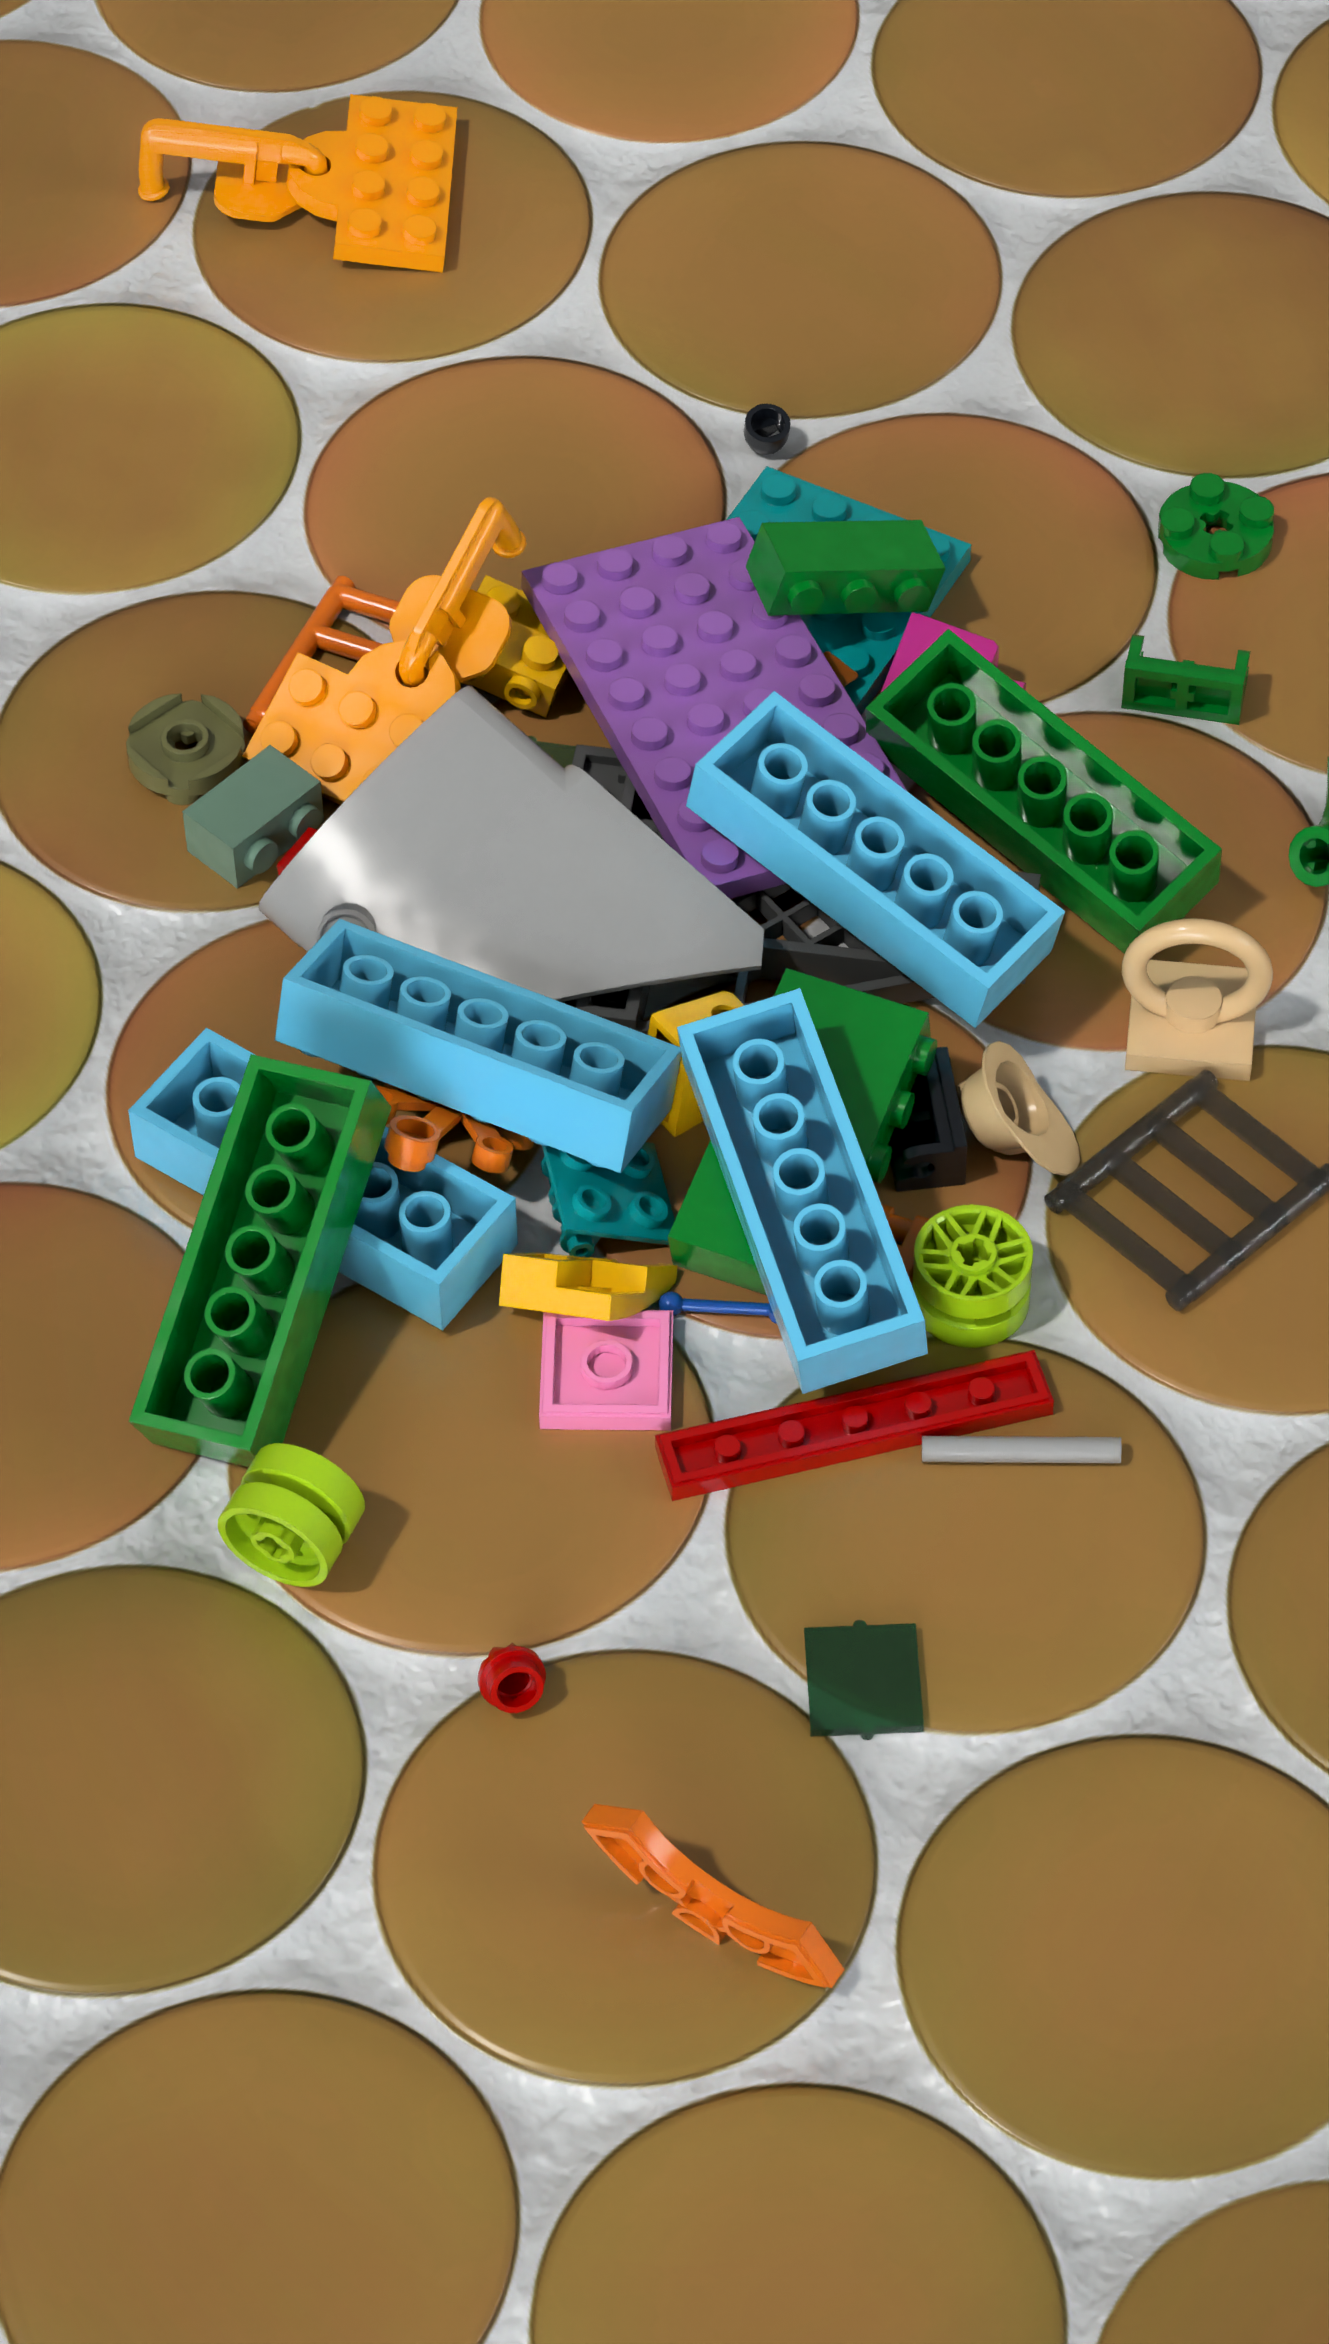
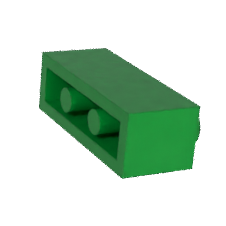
M922 520L762 523L745 566L768 616L928 612L946 569Z

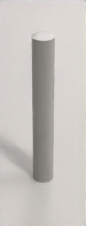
M922 1436L921 1445L922 1462L1121 1463L1122 1455L1121 1437Z

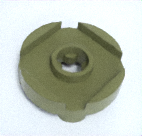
M181 693L162 696L143 706L132 717L128 726L129 737L126 742L131 773L143 786L156 793L165 794L166 799L173 804L188 805L195 802L200 795L206 794L247 763L242 757L245 752L242 720L229 704L214 696L201 694L202 702L194 700L182 701ZM180 740L185 744L198 742L196 747L188 750H179L175 747V743Z

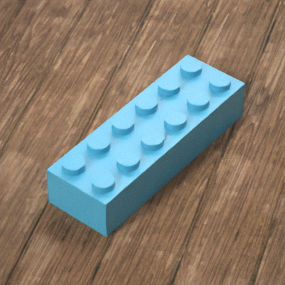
M773 691L695 764L686 807L974 1028L1052 951L1065 910L777 692Z
M340 918L283 978L275 1041L299 1049L308 1056L325 1059L356 1071L365 1078L377 1079L413 1093L422 1100L434 1101L470 1115L479 1122L491 1123L525 1136L534 1143L551 1146L582 1158L596 1167L608 1168L618 1173L625 1169L670 1112L682 1056L679 1046Z
M798 988L677 1027L684 1068L802 1394L928 1354L924 1316L801 989Z
M205 1028L128 1110L135 1157L204 1196L250 1055L255 1054ZM385 1126L338 1272L443 1331L503 1261V1254H510L518 1245L516 1198L435 1154L434 1160L427 1163L425 1169L419 1172H408L394 1167L388 1161L389 1154L384 1147L389 1129Z

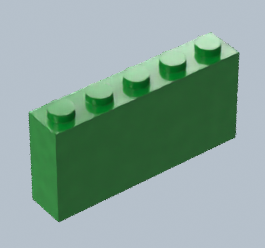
M786 968L774 996L798 988L801 989L872 1181L881 1183L886 1175L891 1159L892 1148L887 1145L895 1127L899 1129L905 1128L913 1109L915 1094L910 1091L918 1074L923 1076L928 1074L935 1058L937 1040L931 1038L929 1012ZM710 1140L668 1235L673 1265H678V1267L766 1295Z

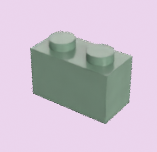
M269 745L182 811L187 851L238 889L256 874L267 871L279 856L295 844L308 827L318 829L324 822L321 782L273 746Z

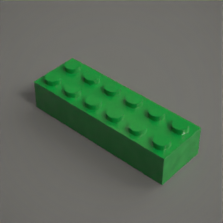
M947 629L865 708L866 733L876 739L887 759L1024 872L1041 874L1040 885L1124 954L1131 942L1144 931L1164 922L1182 919L1219 883L1221 847L950 629Z
M250 1055L129 1418V1422L151 1443L246 1467L250 1466L262 1447L274 1443H283L392 1108L371 1080Z

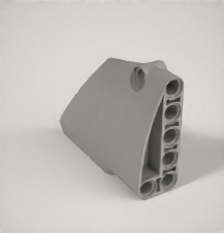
M472 686L460 689L353 791L281 872L263 895L258 907L260 912L307 952L340 918L559 1002L642 986L760 970L762 965L764 928L588 773L575 765H567L563 768Z

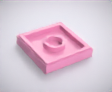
M642 1310L635 1315L613 1321L543 1312L539 1403L540 1429L671 1431L673 1310Z

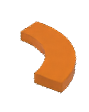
M594 1804L581 1821L595 1843L630 1880L638 1885L644 1878L656 1890L667 1895L678 1904L671 1914L719 1945L724 1937L728 1935L747 1950L761 1954L757 1960L758 1966L784 1977L814 1986L833 1988L844 1972V1967L812 1922L796 1919L770 1910L723 1885L679 1851L653 1824L643 1810Z

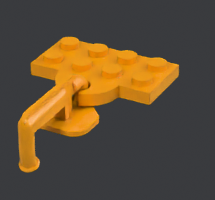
M350 94L346 131H323L308 136L303 140L286 133L163 118L152 119L143 126L141 132L138 167L140 185L138 194L143 200L156 201L163 198L169 192V182L163 177L164 154L218 161L214 203L227 216L237 219L275 222L300 208H304L315 216L337 221L333 260L443 273L458 107Z
M495 497L485 498L476 509L442 575L421 577L407 588L389 623L393 642L382 644L363 655L349 674L298 652L242 757L248 762L271 745L321 782L323 798L341 805L405 739L461 689L460 683L488 673L494 667L510 637L512 621L508 611L499 601L470 588L491 548L500 557L514 558L520 555L527 545L525 535L519 530L515 520L502 502Z

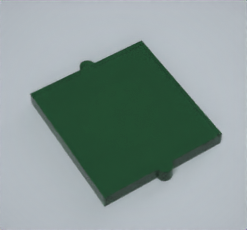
M856 1620L853 1626L804 1628L810 1737L860 1735L863 1740H871L874 1734L924 1732L916 1623L867 1625L863 1620Z

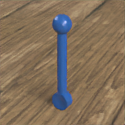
M673 1291L664 1293L658 1303L660 1310H673V1316H677L681 1311L769 1316V1319L777 1324L770 1303L686 1299Z

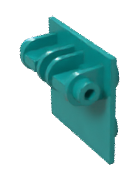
M645 1142L621 1173L608 1168L596 1167L582 1158L551 1146L542 1145L544 1158L540 1165L542 1173L549 1180L550 1190L548 1198L552 1205L553 1217L556 1221L562 1223L560 1226L562 1234L559 1238L562 1250L569 1253L570 1256L590 1257L595 1251L594 1246L601 1237L669 1245L668 1235L675 1219L654 1143Z

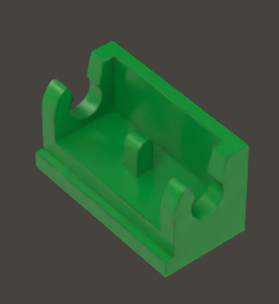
M1132 635L1124 670L1121 708L1239 725L1248 680V664L1251 651L1238 650L1234 670L1195 664V661L1190 660L1178 662L1143 657L1144 636Z

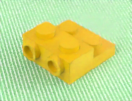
M485 575L477 592L499 601L506 608L512 621L511 634L494 667L488 673L462 683L475 686L510 702L517 708L527 709L546 718L569 671L558 654L559 651L555 642L549 638L524 592Z

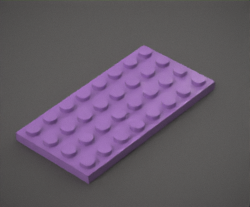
M740 517L523 570L521 588L549 638L554 641L559 651L558 654L664 841L728 898L743 896L787 883L686 807L695 764L773 691L777 692L907 791L876 739L866 733L864 719L800 615L768 616L745 567L753 548L754 540Z

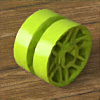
M970 1204L943 1210L923 1225L914 1245L912 1287L925 1319L926 1331L932 1336L950 1345L964 1348H980L1002 1342L1021 1327L1029 1310L1033 1247L1028 1233L1015 1218L993 1207Z
M284 1443L269 1444L258 1451L244 1474L241 1485L232 1494L218 1518V1530L227 1547L240 1560L262 1575L292 1586H316L326 1579L342 1551L343 1544L348 1541L363 1515L365 1500L352 1478L325 1457L296 1445Z

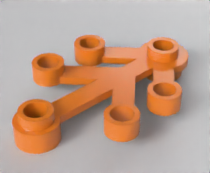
M385 1083L384 1087L376 1086L392 1107L386 1123L390 1125L384 1147L389 1154L388 1161L390 1164L400 1170L408 1172L424 1170L426 1164L434 1160L439 1140L460 1121L475 1142L471 1161L477 1168L483 1171L504 1173L509 1169L514 1149L529 1150L534 1146V1142L525 1136L501 1127L497 1131L491 1123L479 1122L470 1115L434 1101L422 1100L413 1093ZM397 1110L430 1111L423 1118L409 1115L396 1117Z

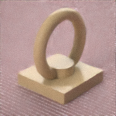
M1208 919L1172 920L1153 926L1141 933L1131 942L1122 960L1123 981L1131 994L1125 1070L1250 1081L1256 1007L1267 996L1273 980L1271 960L1265 949L1257 940L1243 930L1223 922ZM1204 944L1232 953L1244 963L1246 968L1150 959L1156 953L1172 946Z

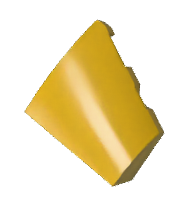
M541 1252L503 1254L499 1306L605 1321L619 1320L635 1315L658 1301L675 1284L678 1265L664 1263L635 1265L617 1262V1259Z

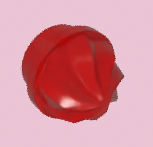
M514 1643L507 1647H493L489 1652L488 1658L481 1663L477 1678L478 1687L483 1698L501 1711L507 1713L523 1712L533 1707L543 1694L546 1680L545 1667L541 1658L529 1648L516 1646Z

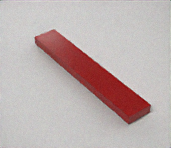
M1031 1350L655 1435V1449L671 1499L675 1501L922 1445V1436H961L1053 1415L1054 1400L1036 1352Z

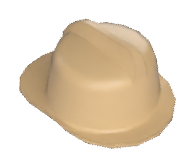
M1001 1041L989 1044L983 1053L982 1068L956 1086L960 1111L970 1130L980 1143L995 1152L1006 1155L1027 1152L1037 1164L1053 1174L1067 1176L1074 1173L1080 1163L1078 1143L1068 1122L1037 1083L1023 1057L1011 1045Z

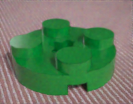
M1202 473L1196 475L1191 480L1189 486L1175 491L1166 499L1161 507L1158 522V539L1160 538L1163 543V554L1167 561L1178 570L1201 579L1219 580L1220 571L1230 572L1238 569L1237 577L1249 574L1259 568L1271 552L1274 535V506L1267 498L1261 497L1241 485L1225 482L1216 474ZM1219 526L1227 531L1219 529L1214 534L1206 532V527Z

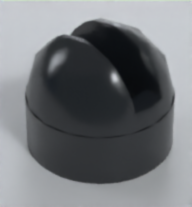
M773 404L757 405L747 413L743 432L745 441L752 451L768 455L782 449L788 440L791 423L788 414L782 408ZM777 430L779 431V434H776V435L771 436V435L774 434Z

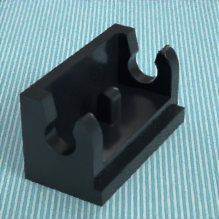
M938 1047L930 1071L926 1076L918 1074L910 1091L915 1094V1099L907 1125L904 1129L895 1127L887 1145L892 1148L890 1162L896 1192L965 1185L968 1146L948 1047Z

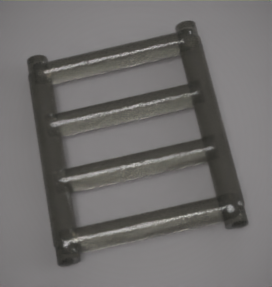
M1203 1070L1194 1078L1189 1079L1059 1182L1044 1197V1202L1051 1211L1059 1214L1064 1209L1067 1210L1168 1291L1165 1294L1166 1300L1176 1311H1181L1191 1302L1196 1301L1327 1194L1329 1190V1164L1325 1163L1319 1168L1217 1089L1219 1086L1217 1078L1209 1070ZM1198 1105L1298 1184L1274 1202L1174 1123ZM1155 1140L1252 1216L1254 1220L1232 1238L1229 1237L1131 1158ZM1111 1175L1211 1255L1186 1274L1087 1193Z

